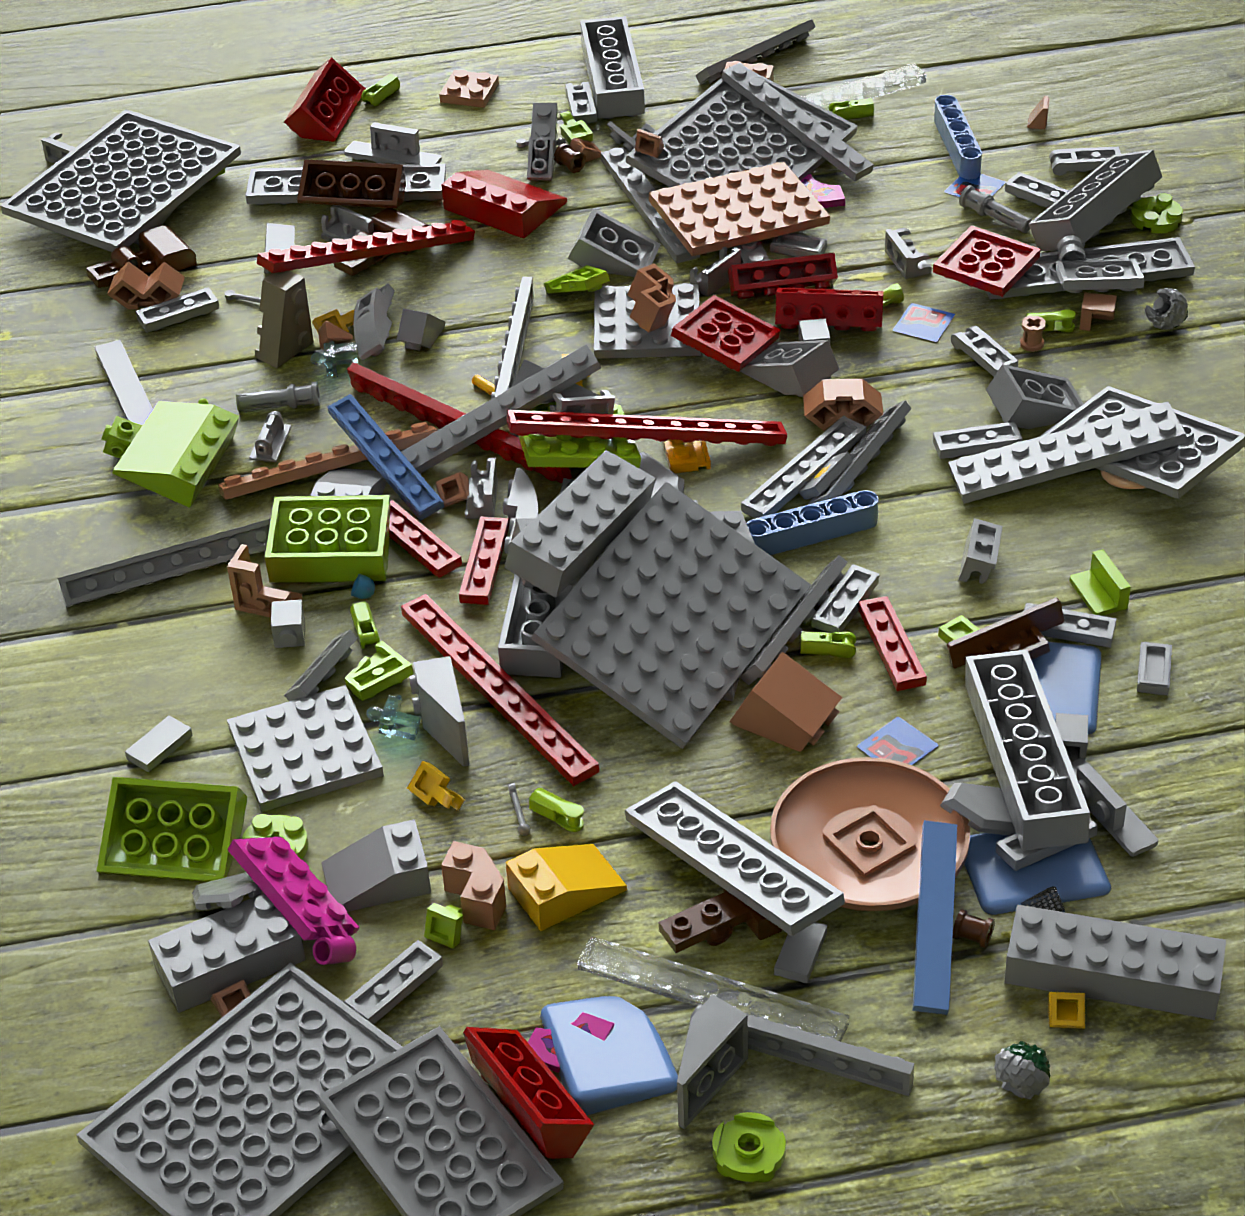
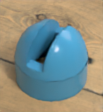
M358 574L351 590V596L359 599L370 598L375 591L373 580L368 576Z

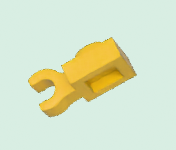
M335 309L314 318L312 323L317 333L324 321L330 322L349 333L348 327L354 325L355 309L343 315H340L338 310Z
M425 761L421 762L407 787L413 794L431 806H436L437 802H439L448 809L452 806L459 811L465 801L462 796L447 788L451 779L431 763Z

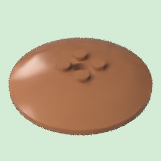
M864 757L830 762L805 773L794 781L783 792L773 810L770 837L772 846L843 892L845 904L840 907L861 911H887L918 903L922 825L924 820L958 824L955 877L962 869L968 855L970 826L968 825V819L961 816L955 810L950 814L941 808L940 804L950 789L930 773L895 760ZM866 840L869 842H877V844L873 846L864 845L862 842Z

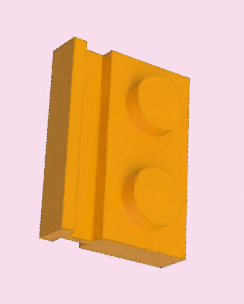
M667 440L662 442L669 469L674 473L698 471V467L705 466L706 469H711V460L705 441L686 443L681 440Z

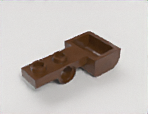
M386 208L370 218L373 220L374 233L393 232L394 229L408 230L414 226H429L394 208ZM362 231L357 235L370 236L371 234ZM415 250L404 251L400 253L408 255L409 253ZM391 254L334 263V267L348 275L354 276Z
M159 226L139 234V252L134 253L128 246H119L112 252L110 261L87 267V276L98 288L109 287L113 276L128 261L145 274L155 271L163 262L170 265L176 271H180L197 265L196 254L169 226Z
M724 888V893L658 922L659 932L675 953L704 940L711 946L720 945L731 936L733 928L743 922H746L759 940H764L783 930Z

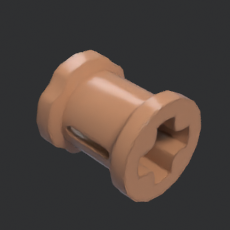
M1027 316L1022 320L1024 332L1023 337L1020 339V346L1024 350L1034 352L1044 347L1042 333L1045 330L1046 321L1043 318Z

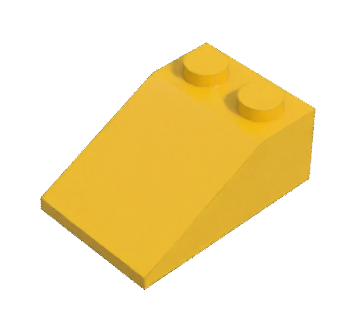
M594 844L534 848L505 862L508 889L540 931L627 890L625 882Z

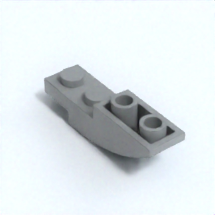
M533 103L527 180H552L555 166L554 153L557 146V103Z
M389 283L380 289L376 287L356 302L354 335L358 354L362 360L369 356L376 357L384 350L385 341L390 335L389 330L392 322L387 317V310L392 304L391 300L395 290Z
M516 468L514 480H509V498H504L503 514L508 515L510 536L505 538V554H508L516 519L536 518L539 515L534 486L528 475L521 468Z

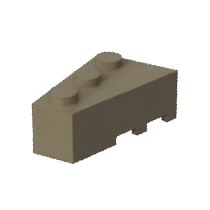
M291 271L271 273L262 280L259 311L263 312L262 326L257 327V334L260 335L259 349H255L254 357L278 368L314 343L304 277Z

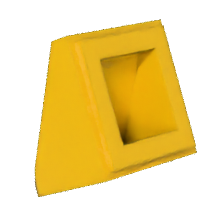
M1049 992V1028L1085 1029V993Z

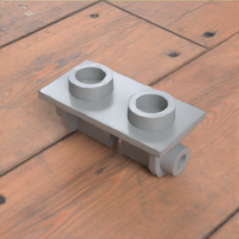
M273 411L266 417L267 423H264L249 457L250 460L277 462L291 425L284 424L281 413Z

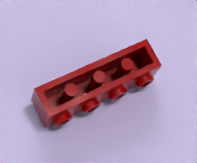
M835 252L731 265L728 269L731 296L738 295V299L752 298L754 293L764 292V296L776 295L777 288L815 286V289H827L838 279Z
M777 288L775 324H781L782 328L794 329L797 328L799 321L826 319L827 326H834L835 330H850V326L861 327L863 331H876L877 327H882L884 291Z

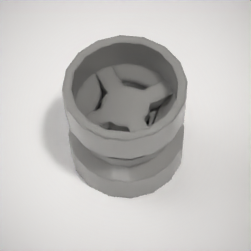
M1070 235L1063 237L1058 242L1057 251L1060 261L1086 260L1083 242L1079 237Z

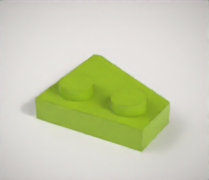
M586 265L545 282L544 287L546 293L585 290L593 292L603 287L602 284L610 281L607 271Z
M383 641L375 645L376 653L371 658L365 656L359 662L358 667L344 678L348 690L361 701L372 698L377 693L399 684L404 679L414 675L412 664Z

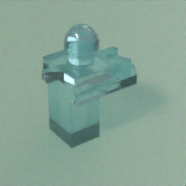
M330 341V343H323L324 353H314L310 359L314 365L325 364L327 376L338 377L337 365L358 363L356 342L334 344V341Z
M389 695L384 709L373 706L367 710L366 715L369 720L380 722L378 733L384 734L387 737L395 735L415 741L421 717L400 712L402 705L401 695L396 697Z

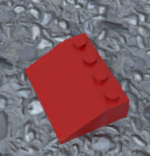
M488 169L456 172L441 184L445 210L523 239L567 203L566 197Z

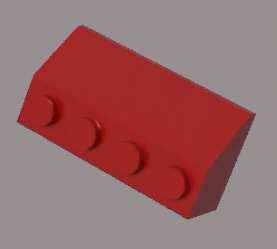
M331 57L313 74L284 120V123L301 138L333 142L338 137L366 88Z
M466 1027L463 1034L472 1063L480 1071L482 1079L490 1084L498 1094L500 1102L509 1108L517 1118L519 1126L532 1137L538 1145V1150L544 1156L551 1159L574 1158L593 1128L594 1123L520 1032L515 1029Z

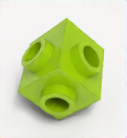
M116 416L112 426L107 424L101 440L106 441L103 453L121 459L143 425Z

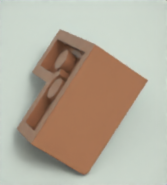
M241 544L227 565L235 610L271 618L272 602L303 600L300 593L263 586L260 566L257 563L251 562L247 545Z

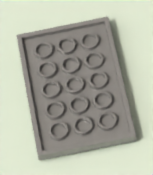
M1107 386L1042 435L1066 430L1073 426L1088 424L1099 419L1110 418L1128 411L1150 407L1157 403ZM1173 409L1186 433L1187 443L1096 468L1179 499L1244 448L1245 434Z
M440 1026L318 1095L320 1106L402 1216H521L563 1190V1180Z

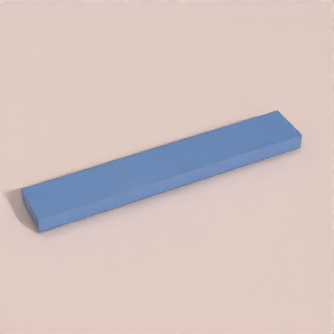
M351 394L327 406L331 417L420 521L444 508L443 500Z
M924 820L922 825L912 1011L947 1015L949 1011L958 824Z

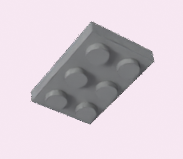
M1136 259L1056 261V273L1062 289L1070 293H1080L1082 290L1107 292L1109 289L1134 291L1136 288H1144V276Z

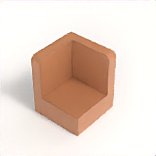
M1084 292L1079 330L1090 331L1092 318L1113 320L1117 296Z

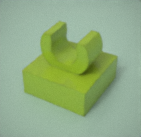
M433 903L427 908L424 937L452 949L460 943L463 920L462 909L451 904L443 907Z

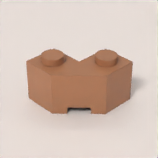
M128 261L113 276L107 295L127 309L138 310L139 306L150 307L177 298L185 276L165 262L148 276Z
M656 264L638 269L627 294L636 302L630 318L648 333L665 326L676 302V297L672 293L674 286L673 278Z
M863 379L822 380L803 395L804 416L823 431L842 416L867 428L883 415L881 393Z
M453 841L441 864L444 891L461 895L463 923L495 930L507 906L504 879L485 848Z

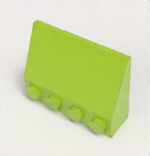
M159 401L113 469L112 474L190 508L233 440L239 415L211 404Z
M390 495L274 497L265 552L269 583L355 581L358 574L368 576L373 581H386L389 560Z
M113 777L96 872L201 882L225 878L228 875L233 856L227 849L233 839L240 838L248 796L238 786Z

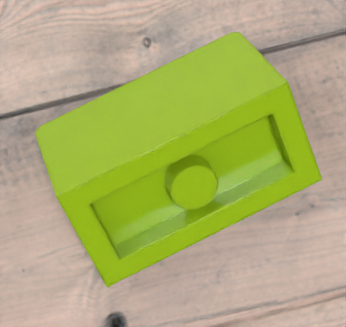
M1104 549L1092 552L1091 569L1070 575V583L1094 615L1103 616L1128 609L1131 586Z

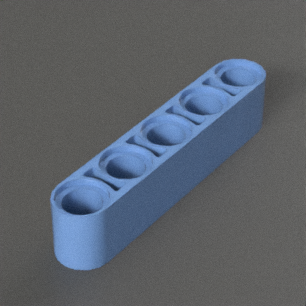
M940 95L935 99L934 123L958 175L964 179H976L981 174L982 151L957 99L952 95Z
M863 490L752 519L746 524L755 545L769 555H774L874 527L878 522L879 499L874 492Z

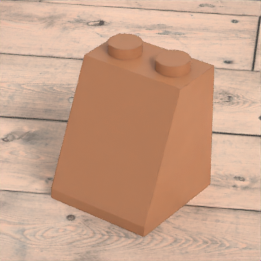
M782 652L751 690L729 722L734 726L801 752L808 742L814 746L825 732L820 728L823 723L827 726L832 723L840 712L835 707L843 697Z

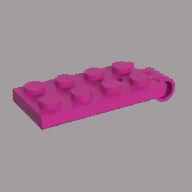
M282 837L232 840L227 849L302 939L304 941L316 940L313 945V956L317 963L327 965L350 962L354 959L356 944L351 936L357 933L360 927L349 916L346 908L338 903L329 893L327 886L319 881L310 871L308 864L301 860L290 848L288 841Z

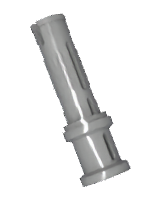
M968 185L963 190L959 199L960 206H968L976 210L980 216L989 215L1020 230L1022 233H1027L1030 230L1029 223L1033 221L1031 218L995 202L992 195H984L976 191L975 187Z
M317 381L312 382V385L305 386L290 384L287 386V389L236 394L238 411L287 405L292 407V409L297 408L298 405L305 404L320 406V393Z

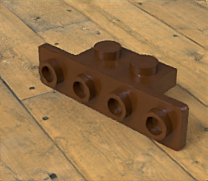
M1057 597L947 643L946 646L952 667L956 669L965 665L966 657L1028 650L1032 660L1049 653V643L1041 632L1064 623L1061 601Z

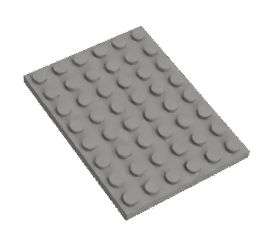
M755 73L845 143L857 133V125ZM723 79L718 80L653 133L661 136L664 144V150L658 158L635 151V148L626 155L627 164L669 187L701 181L710 177L723 176L732 172L745 171L754 167H763L776 162H785L801 181L826 161L824 157Z
M124 110L5 201L0 207L4 215L113 252L119 246H130L139 238L141 232L152 228L240 156L241 149L239 145L133 111Z
M666 481L538 627L531 639L683 749L803 598L811 584Z
M289 963L76 1135L79 1144L163 1216H280L354 1152L320 1106L318 1095L397 1051L402 1046L295 965Z

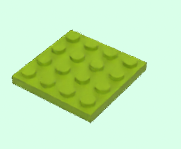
M556 402L539 404L529 411L550 412V405H556ZM614 404L613 414L624 415L621 405ZM542 434L519 436L528 467H589L605 450L617 455L637 468H640L641 456L635 441L626 438L613 437L612 439H601L594 436L574 438L570 435L546 437Z

